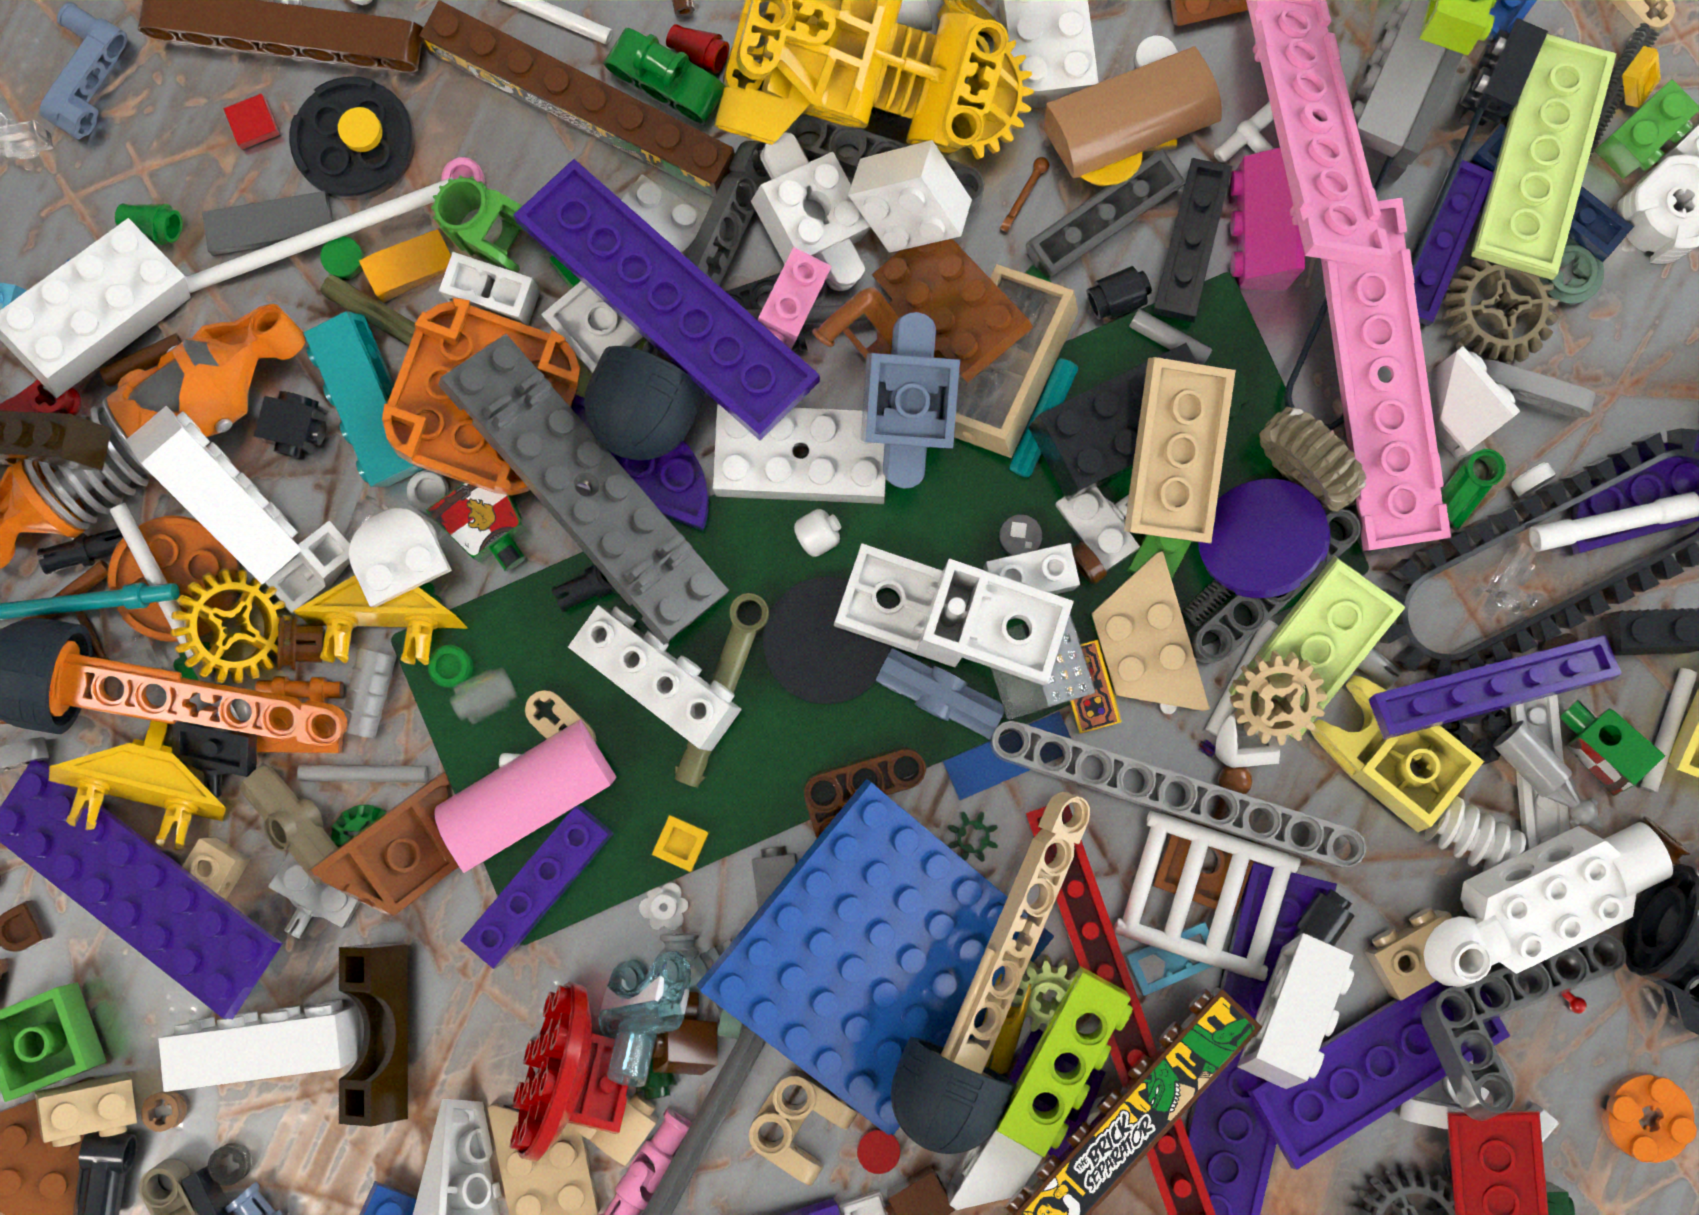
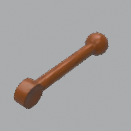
M1039 157L1034 161V171L1009 214L1004 219L1000 227L1002 231L1008 233L1041 173L1049 169V161L1045 157Z

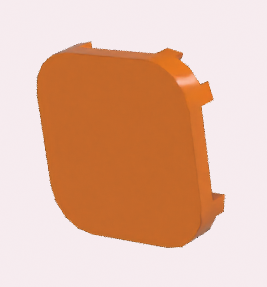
M453 298V301L437 304L426 313L423 311L414 324L415 331L388 403L384 404L382 421L388 443L402 459L432 472L497 494L512 496L528 492L530 489L472 425L473 419L464 409L459 410L438 383L443 375L507 334L538 371L544 375L545 379L552 384L551 386L564 401L572 407L580 375L576 353L566 342V338L552 329L550 333L471 306L470 300Z

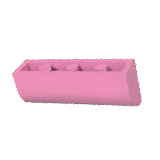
M580 719L437 805L434 811L436 824L445 845L462 872L465 873L609 787L616 779V775Z

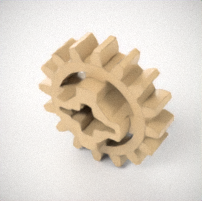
M1277 650L1272 651L1271 661L1267 662L1260 655L1255 656L1257 666L1254 669L1245 665L1241 667L1246 676L1244 681L1233 680L1232 682L1235 690L1240 693L1230 696L1232 706L1239 708L1233 713L1238 724L1245 723L1243 728L1249 736L1254 735L1258 731V737L1264 744L1270 740L1271 736H1275L1279 745H1284L1286 735L1292 734L1297 741L1302 740L1300 729L1305 727L1308 730L1314 731L1316 727L1311 718L1313 716L1322 717L1325 714L1322 707L1317 704V702L1327 700L1325 691L1318 688L1324 683L1319 673H1312L1314 667L1307 659L1299 664V659L1293 652H1290L1286 659L1282 660ZM1253 690L1257 691V700L1252 704L1254 707L1252 710L1251 696ZM1306 691L1303 706H1301L1300 696ZM1276 694L1280 697L1285 696V698L1282 701H1278L1277 699L1271 700L1272 697Z

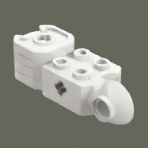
M1699 121L1657 161L1658 165L1647 172L1614 205L1613 211L1634 226L1626 236L1628 240L1643 252H1654L1650 257V263L1666 264L1675 262L1699 246Z

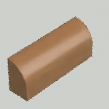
M1193 46L1046 103L1044 131L1074 179L1221 121L1222 105L1220 93L1209 66L1196 46Z

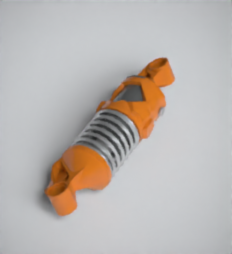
M268 304L254 309L234 322L204 325L192 338H187L180 344L171 347L160 358L157 367L146 371L136 369L123 376L118 382V389L103 400L102 407L93 406L90 409V417L80 416V418L112 428L103 471L71 469L27 459H20L13 466L7 468L0 481V569L4 568L13 558L16 550L15 541L19 533H54L76 538L89 528L90 523L95 524L97 522V512L109 514L111 506L109 502L118 505L122 504V492L134 496L136 493L135 483L147 486L149 481L148 474H152L139 462L126 439L165 406L176 416L184 411L206 437L229 430L234 422L248 412L249 387L258 359L277 358L285 360L295 356L301 351L306 341L303 331L277 304ZM103 480L106 481L114 494L101 483ZM92 489L101 504L88 493L89 490Z

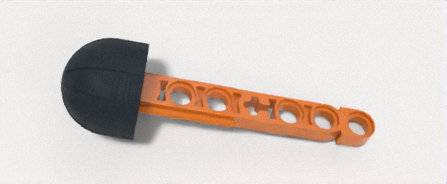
M31 618L12 623L0 629V720L15 727L52 734H63L73 725L81 708L168 724H175L177 720L278 739L297 736V742L328 746L341 738L348 726L344 711L333 704L312 700L302 703L295 697L182 678V673L95 658L93 657L90 634L87 628L80 624L44 618ZM108 676H114L122 681L124 693L121 698H113L106 693L104 682ZM150 684L160 685L165 690L167 699L163 706H156L148 700L146 690ZM200 693L201 701L212 704L219 701L221 696L223 697L219 707L206 706L199 712L197 711V704L190 702V698ZM234 699L245 700L250 705L252 714L249 720L241 721L232 715L230 706ZM283 706L292 712L294 716L292 727L282 728L274 722L273 711L276 707ZM327 714L335 720L336 731L333 735L325 736L317 731L315 727L317 715Z

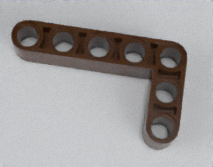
M899 747L811 774L804 785V797L816 839L858 790L852 784V778L856 771L863 768L871 769L876 774L875 786L884 794L890 795L913 788L921 783L926 773V764L922 756L912 748ZM903 756H910L917 762L916 772L910 778L902 779L897 777L894 773L895 762ZM825 780L834 785L835 794L830 801L820 803L812 798L811 789L815 783Z

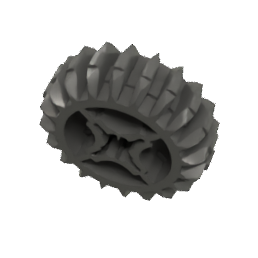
M1402 1166L1400 1178L1392 1169H1386V1183L1384 1184L1376 1177L1370 1178V1183L1375 1188L1374 1192L1369 1194L1365 1190H1360L1358 1195L1366 1201L1364 1207L1359 1205L1352 1207V1212L1355 1215H1383L1390 1203L1392 1206L1391 1215H1455L1453 1187L1446 1188V1179L1440 1175H1436L1431 1179L1430 1171L1425 1168H1420L1415 1175L1413 1169L1409 1166ZM1412 1193L1428 1195L1434 1200L1438 1208L1428 1210L1427 1208L1415 1210L1414 1205L1408 1201L1406 1195Z

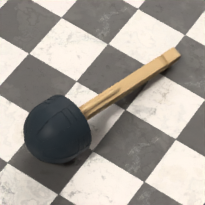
M1060 792L1054 795L1047 804L1038 825L1042 830L1032 839L945 1046L942 1047L916 1037H910L893 1076L891 1103L895 1118L901 1129L913 1142L924 1149L941 1154H956L969 1151L984 1143L995 1132L1000 1119L1002 1120L1016 1084L985 1065L1073 860L1074 843L1079 845L1089 822L1090 807L1088 802L1082 797L1068 792ZM1073 803V817L1068 823L1063 824L1062 812L1065 806ZM1055 843L1057 846L1056 857L1050 864L1046 865L1044 860L1045 852L1051 844ZM1038 884L1040 887L1039 897L1033 904L1028 905V892L1031 887ZM1022 912L1029 914L1027 919L1021 917ZM1015 931L1020 932L1017 940L1012 939ZM1004 966L1005 976L1003 981L998 986L993 987V974L999 967ZM987 1007L988 1016L985 1023L981 1027L975 1028V1016L982 1008ZM970 1035L976 1038L975 1042L969 1039Z

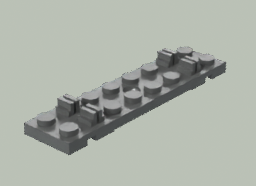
M507 334L440 378L438 383L440 388L460 411L464 409L473 419L472 425L507 462L603 573L608 582L629 606L633 604L643 616L641 620L663 645L729 592L728 588L695 552L684 536L676 530L610 452L596 439L591 430ZM580 483L586 484L590 488L591 494L588 496L580 495L576 490V485Z

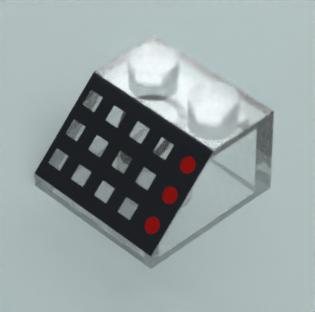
M1071 613L1069 614L1049 682L1045 686L991 668L1008 720L1017 719L1097 693ZM1027 623L1006 629L1009 636L1015 640H1024L1029 636Z

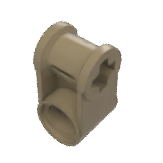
M167 1159L142 1176L138 1191L150 1215H198L182 1184V1179L191 1175L188 1166L178 1159ZM159 1174L169 1177L173 1185L172 1192L165 1191L159 1186Z

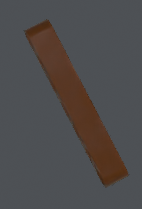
M143 0L138 24V31L140 33L163 41L400 72H416L418 70L422 40L419 35L423 29L421 25L405 19L261 0Z

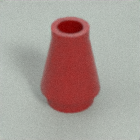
M674 24L666 37L667 48L677 53L684 52L689 56L691 63L708 73L710 71L713 73L720 72L727 61L730 46L728 42L723 40L721 34Z

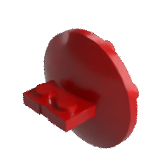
M568 982L563 986L559 985L556 993L551 991L548 993L543 1008L545 1020L536 1040H529L525 1050L523 1065L529 1066L525 1083L519 1082L514 1093L512 1107L519 1109V1114L510 1139V1148L517 1150L519 1157L535 1162L540 1160L560 1136L567 1123L612 1134L620 1133L627 1103L626 1093L629 1081L633 1077L640 1045L592 1033L591 1013L586 988L583 985ZM533 1067L539 1068L537 1073H535Z

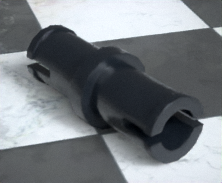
M118 527L90 536L82 533L72 541L47 548H39L37 556L44 558L39 560V564L46 575L80 564L84 567L92 566L95 564V560L112 556L123 535Z

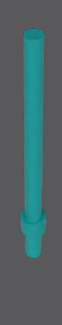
M141 582L125 584L122 589L6 602L0 603V620L125 606L129 610L147 608L150 603L177 600L180 592L176 583L147 586Z

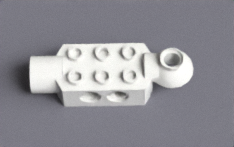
M1642 822L1633 824L1605 839L1592 834L1580 826L1566 831L1465 880L1460 900L1463 903V909L1467 911L1471 918L1461 916L1451 918L1434 928L1426 941L1424 949L1425 967L1433 979L1443 985L1462 987L1481 980L1488 974L1491 966L1498 962L1516 974L1632 918L1636 894L1672 876L1673 866L1668 851L1658 835ZM1467 950L1465 956L1459 960L1462 953Z

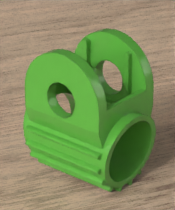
M460 175L459 178L454 180L449 178L446 185H440L439 193L433 195L435 203L431 206V209L435 212L433 219L437 222L440 229L461 251L465 250L470 256L477 255L486 263L519 273V265L509 259L507 255L521 230L525 231L516 223L513 216L522 205L496 190L488 189L482 181L478 183L472 176L470 178H463ZM480 208L470 221L461 224L469 212ZM499 216L502 220V232L497 241L492 244L484 238Z

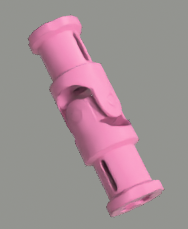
M667 1108L663 1113L665 1120L652 1140H646L630 1164L628 1172L616 1186L615 1191L617 1194L604 1214L599 1213L598 1215H639L641 1210H645L692 1124L689 1119L672 1109ZM650 1159H651L652 1162L654 1163V1166H653L652 1164L648 1163V1161H649Z

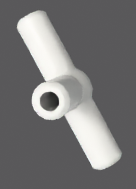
M1270 101L1249 120L1241 122L1237 126L1236 132L1214 151V156L1220 163H1226L1246 144L1255 153L1274 149L1260 133L1273 120Z

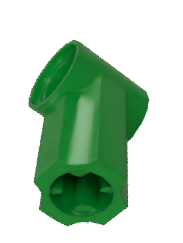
M1482 449L1465 456L1460 461L1457 471L1442 488V502L1447 506L1449 526L1454 531L1459 530L1492 486L1503 479L1506 473V464L1504 458L1498 452L1492 449ZM1476 459L1482 460L1488 465L1489 476L1487 480H1481L1474 474L1473 464Z

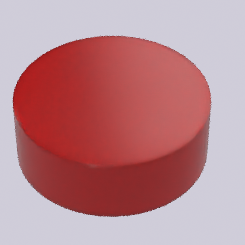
M872 1128L866 1131L859 1139L857 1145L858 1160L865 1170L873 1174H884L891 1171L897 1165L900 1158L898 1139L895 1135H887L880 1128Z

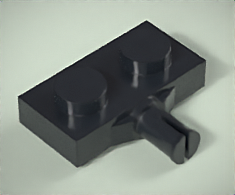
M176 720V723L172 724V753L182 763L192 765L199 771H202L204 773V786L217 798L222 795V774L230 773L248 777L256 770L257 735Z

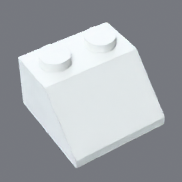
M996 1129L984 1143L967 1152L947 1184L946 1192L949 1205L959 1210L1011 1198L1022 1187L1031 1189L1039 1178L1035 1173L1041 1166L1039 1163L1042 1156L999 1133Z

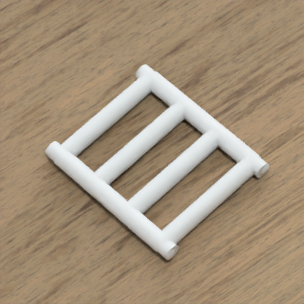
M1150 811L1147 815V826L1151 828L1123 919H1117L1113 926L1114 932L1126 938L1242 976L1265 981L1268 967L1263 964L1291 872H1297L1301 864L1300 858L1179 818ZM1167 833L1191 840V845L1163 932L1139 923ZM1209 846L1233 855L1206 944L1203 945L1182 938L1181 934ZM1249 860H1253L1274 867L1246 959L1222 951Z

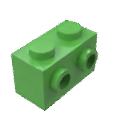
M1671 79L1594 151L1622 179H1625L1638 167L1646 172L1665 154L1660 147L1666 141L1670 140L1675 144L1694 127L1689 120L1699 111V105Z

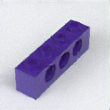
M575 806L460 941L492 969L501 966L614 833L586 808Z

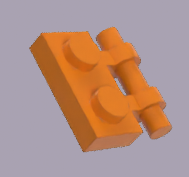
M275 676L272 680H257L255 691L295 698H310L312 701L328 703V698L343 697L344 684L342 681H327L326 677H311L310 681H290L288 676ZM278 706L273 711V720L279 727H292L294 716L288 708ZM319 714L315 719V727L321 734L331 736L336 731V722L330 715ZM257 735V752L343 753V735L335 743L328 746L297 742V736L278 739Z

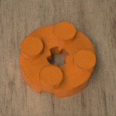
M1634 1073L1623 1077L1611 1087L1608 1093L1610 1098L1607 1102V1107L1603 1109L1602 1122L1609 1140L1620 1151L1641 1162L1658 1163L1677 1156L1696 1137L1697 1128L1694 1123L1692 1104L1686 1093L1673 1081L1662 1076ZM1650 1106L1651 1111H1657L1656 1124L1651 1128L1648 1125H1644L1642 1128L1639 1120L1644 1117L1642 1109Z

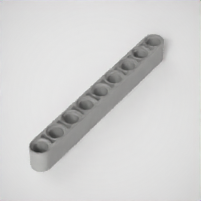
M1014 721L1002 723L995 729L991 737L990 745L992 752L997 758L1005 762L1329 866L1352 867L1360 863L1366 854L1365 840L1354 829ZM1006 730L1017 732L1022 739L1020 751L1013 754L1003 751L998 742L1000 734ZM1054 743L1062 750L1063 759L1058 766H1047L1041 760L1040 750L1044 744ZM1088 756H1095L1103 763L1104 771L1098 780H1090L1082 772V762ZM1129 769L1139 771L1144 777V787L1139 793H1131L1124 787L1123 776ZM1171 782L1180 784L1186 793L1185 800L1179 807L1172 806L1165 798V789ZM1213 795L1221 797L1226 802L1227 812L1220 820L1213 819L1206 809L1207 802ZM1254 809H1260L1267 815L1268 826L1262 833H1256L1249 825V815ZM1297 822L1305 824L1310 833L1308 842L1301 847L1292 841L1290 835L1293 825ZM1341 835L1346 837L1351 845V852L1344 860L1337 858L1333 852V843Z

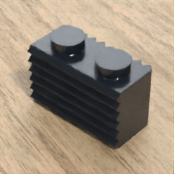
M1699 608L1620 610L1604 614L1600 618L1601 636L1606 635L1614 656L1680 654L1699 651Z

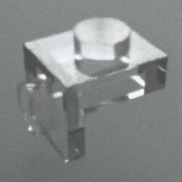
M0 113V155L4 158L29 159L37 157L41 151L54 149L51 133L37 121L31 120L8 125L7 118Z

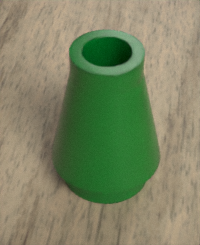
M121 203L115 212V223L117 226L129 218L149 240L159 245H165L168 242L174 243L182 231V216L179 211L174 210L169 204L130 205Z

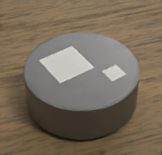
M1027 515L1010 517L1004 522L999 532L1000 545L1009 556L1036 551L1042 541L1040 525L1035 519Z

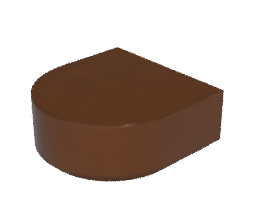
M25 901L0 916V946L7 951L18 952L28 950L49 939L32 901Z

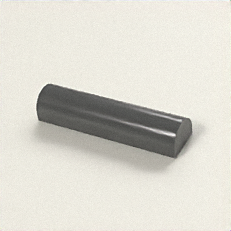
M1161 149L1142 162L1138 171L1131 178L1120 184L1107 186L1027 241L1025 246L1028 255L1037 269L1047 278H1050L1184 186L1186 181L1166 152Z

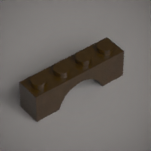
M0 411V464L14 465L17 458L50 463L71 469L103 471L112 428L72 414Z
M373 943L339 947V991L351 997L357 1004L364 1025L363 1044L358 1059L349 1072L339 1079V1124L372 1127L408 1119V944Z

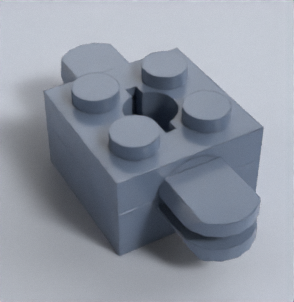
M919 312L905 314L895 322L891 355L867 353L861 441L884 444L883 474L887 481L900 488L914 487L924 478L927 447L953 449L960 360L934 358L936 327L931 318Z

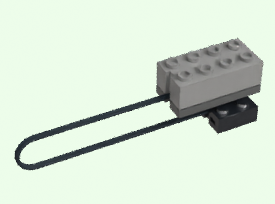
M1400 0L1398 6L1395 5L1384 28L1387 29V32L1382 42H1379L1369 61L1368 65L1372 67L1367 77L1363 78L1352 100L1355 102L1353 113L1367 167L1380 173L1374 185L1376 197L1386 176L1397 181L1406 171L1407 166L1411 165L1420 155L1464 55L1419 39L1429 0ZM1516 18L1506 31L1499 29L1491 45H1486L1475 66L1480 72L1475 82L1470 81L1459 103L1465 107L1459 121L1469 125V128L1411 258L1413 272L1475 130L1478 129L1490 134L1500 123L1502 117L1505 118L1515 108L1547 36V30ZM1326 296L1287 382L1284 394L1286 407L1294 408L1292 401L1293 387L1328 309ZM1343 413L1339 419L1331 424H1325V426L1333 430L1343 424Z

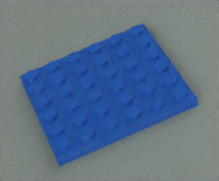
M866 779L696 986L704 995L887 1135H894L900 1125L895 1118L892 1108L891 1085L910 1037H916L942 1047L945 1046L1008 897ZM1022 912L1021 917L1027 919L1029 914ZM1043 928L1030 959L1032 962L1037 959L1054 938V935L1046 928ZM1015 931L1012 939L1017 940L1020 932ZM1004 966L999 967L993 974V986L1000 974H1003L1001 982L1003 981L1005 976ZM987 1007L982 1008L975 1016V1028L982 1026Z

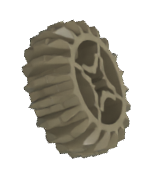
M1479 258L1472 261L1471 267L1463 266L1458 271L1459 278H1453L1449 283L1448 288L1452 293L1445 295L1442 303L1451 308L1442 314V319L1453 321L1454 325L1447 329L1446 335L1453 336L1458 333L1461 338L1456 343V349L1468 345L1471 347L1470 351L1478 356L1483 353L1484 360L1496 361L1498 358L1499 362L1511 364L1513 358L1518 362H1522L1529 358V352L1535 354L1543 348L1541 340L1546 341L1553 334V331L1548 326L1555 324L1559 316L1549 311L1558 306L1559 302L1558 299L1548 298L1547 293L1554 289V284L1547 283L1543 285L1539 280L1542 278L1540 276ZM1487 281L1488 289L1484 291L1485 299L1477 305L1471 306V297L1477 283ZM1511 286L1516 288L1522 296L1516 294L1512 290ZM1496 304L1498 309L1495 310V308L1491 307ZM1502 309L1509 312L1504 315ZM1528 313V324L1523 335L1520 338L1513 339L1512 330L1516 328V318ZM1477 323L1485 325L1490 335L1482 330Z
M1286 407L1283 411L1274 415L1265 424L1266 427L1259 433L1261 447L1264 449L1265 456L1272 461V466L1277 468L1282 477L1286 478L1289 482L1298 484L1311 492L1320 502L1323 509L1338 512L1340 509L1351 504L1366 486L1365 472L1362 470L1361 463L1355 459L1354 452L1347 448L1344 444L1345 441L1340 440L1335 435L1334 430L1327 428L1322 420H1316L1311 413L1303 412L1302 409L1295 407Z

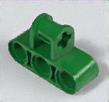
M631 28L623 30L603 63L613 75L701 125H705L721 99L725 85L715 76L691 63L689 56L684 52L677 54L659 44L656 36L649 34L646 37Z

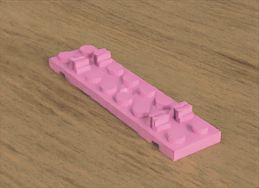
M1246 0L1256 41L1252 48L1253 53H1255L1254 58L1256 62H1261L1293 201V207L1290 209V215L1293 216L1292 224L1299 227L1305 256L1383 268L1392 258L1385 229L1378 228L1377 220L1380 218L1381 212L1365 160L1340 62L1341 56L1335 33L1328 32L1327 27L1331 23V17L1326 0Z
M1402 198L1378 201L1381 216L1377 220L1378 228L1385 229L1392 258L1383 268L1321 258L1348 449L1354 452L1355 459L1361 463L1362 470L1366 475V486L1356 498L1363 551L1451 538L1447 506L1442 502L1440 487H1444L1437 449L1410 249H1406L1404 233L1407 232ZM1382 366L1387 367L1391 372V378L1387 383L1380 381L1377 375L1379 368Z

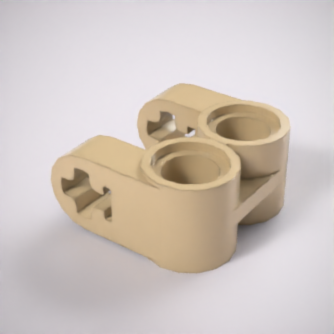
M796 1070L789 1071L778 1079L759 1112L754 1116L749 1130V1141L752 1148L759 1155L797 1180L812 1186L824 1166L818 1159L792 1142L796 1133L812 1110L845 1130H848L858 1112L805 1072ZM794 1084L802 1086L807 1093V1099L800 1105L789 1104L783 1096V1090L787 1086ZM766 1122H775L782 1127L784 1135L776 1142H769L761 1136L760 1127Z

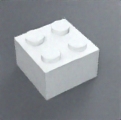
M933 140L861 158L848 193L850 199L889 253L961 237L972 201Z

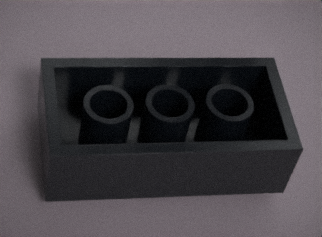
M1187 343L1156 357L1198 364ZM1147 362L1039 414L1029 425L1028 428L1067 501L1133 469Z

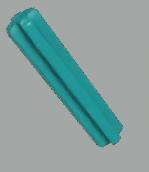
M1060 358L1052 369L1010 464V470L1015 474L1029 477L1033 473L1041 451L1028 427L1039 414L1065 401L1078 371V366L1069 360Z

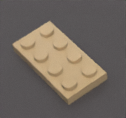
M1156 357L1148 358L1124 532L1211 543L1236 370Z

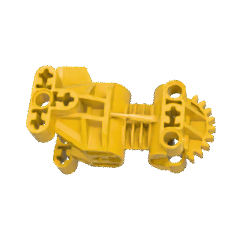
M744 0L723 75L725 88L714 126L736 135L773 145L801 113L842 126L866 128L872 108L875 107L912 119L906 139L909 145L933 140L943 156L968 146L975 158L980 159L984 157V145L992 153L998 152L1000 146L997 138L1005 143L1012 142L1014 138L1008 128L1011 127L1019 130L1024 127V123L1017 117V114L1031 111V107L1023 103L1022 98L1033 94L1034 90L1024 87L1022 81L1032 76V71L1019 70L1018 66L1027 57L1025 54L1013 57L1011 51L1017 42L1015 40L1008 42L1007 30L1001 23L995 20H984L963 13H945L941 16L937 34L934 35L897 23L903 0ZM769 1L764 15L761 17L759 6L761 3ZM978 32H985L992 37L994 42L992 53H990L988 43L982 36L978 35ZM760 35H764V45L760 48H755L759 42ZM741 71L744 76L753 80V83H748L745 88L738 87V79L732 77V74L737 75ZM762 82H764V83H763V86H762V90H761V91H758V89L760 88Z

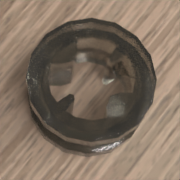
M228 1143L216 1149L210 1155L207 1171L215 1183L222 1186L233 1185L245 1178L250 1172L252 1156L244 1145ZM229 1153L233 1154V1162L239 1164V1168L232 1171L231 1175L227 1174V1166L221 1165V1160L228 1157Z

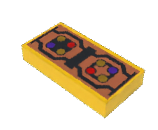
M1099 640L1080 645L1096 692L1070 700L1080 734L1122 722ZM1075 650L1068 651L1070 660L1077 658ZM1058 654L1059 663L1064 662L1062 655ZM1080 666L1073 668L1075 676L1082 675ZM1067 670L1062 671L1064 680L1068 679ZM1085 683L1078 684L1081 693L1088 691ZM1068 687L1069 696L1074 695L1072 687Z

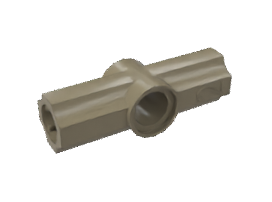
M264 765L254 770L242 781L239 790L263 818L264 830L268 840L276 849L280 851L288 850L315 884H324L311 877L307 870L338 847L322 829L323 821L319 810L310 800H299L273 767Z

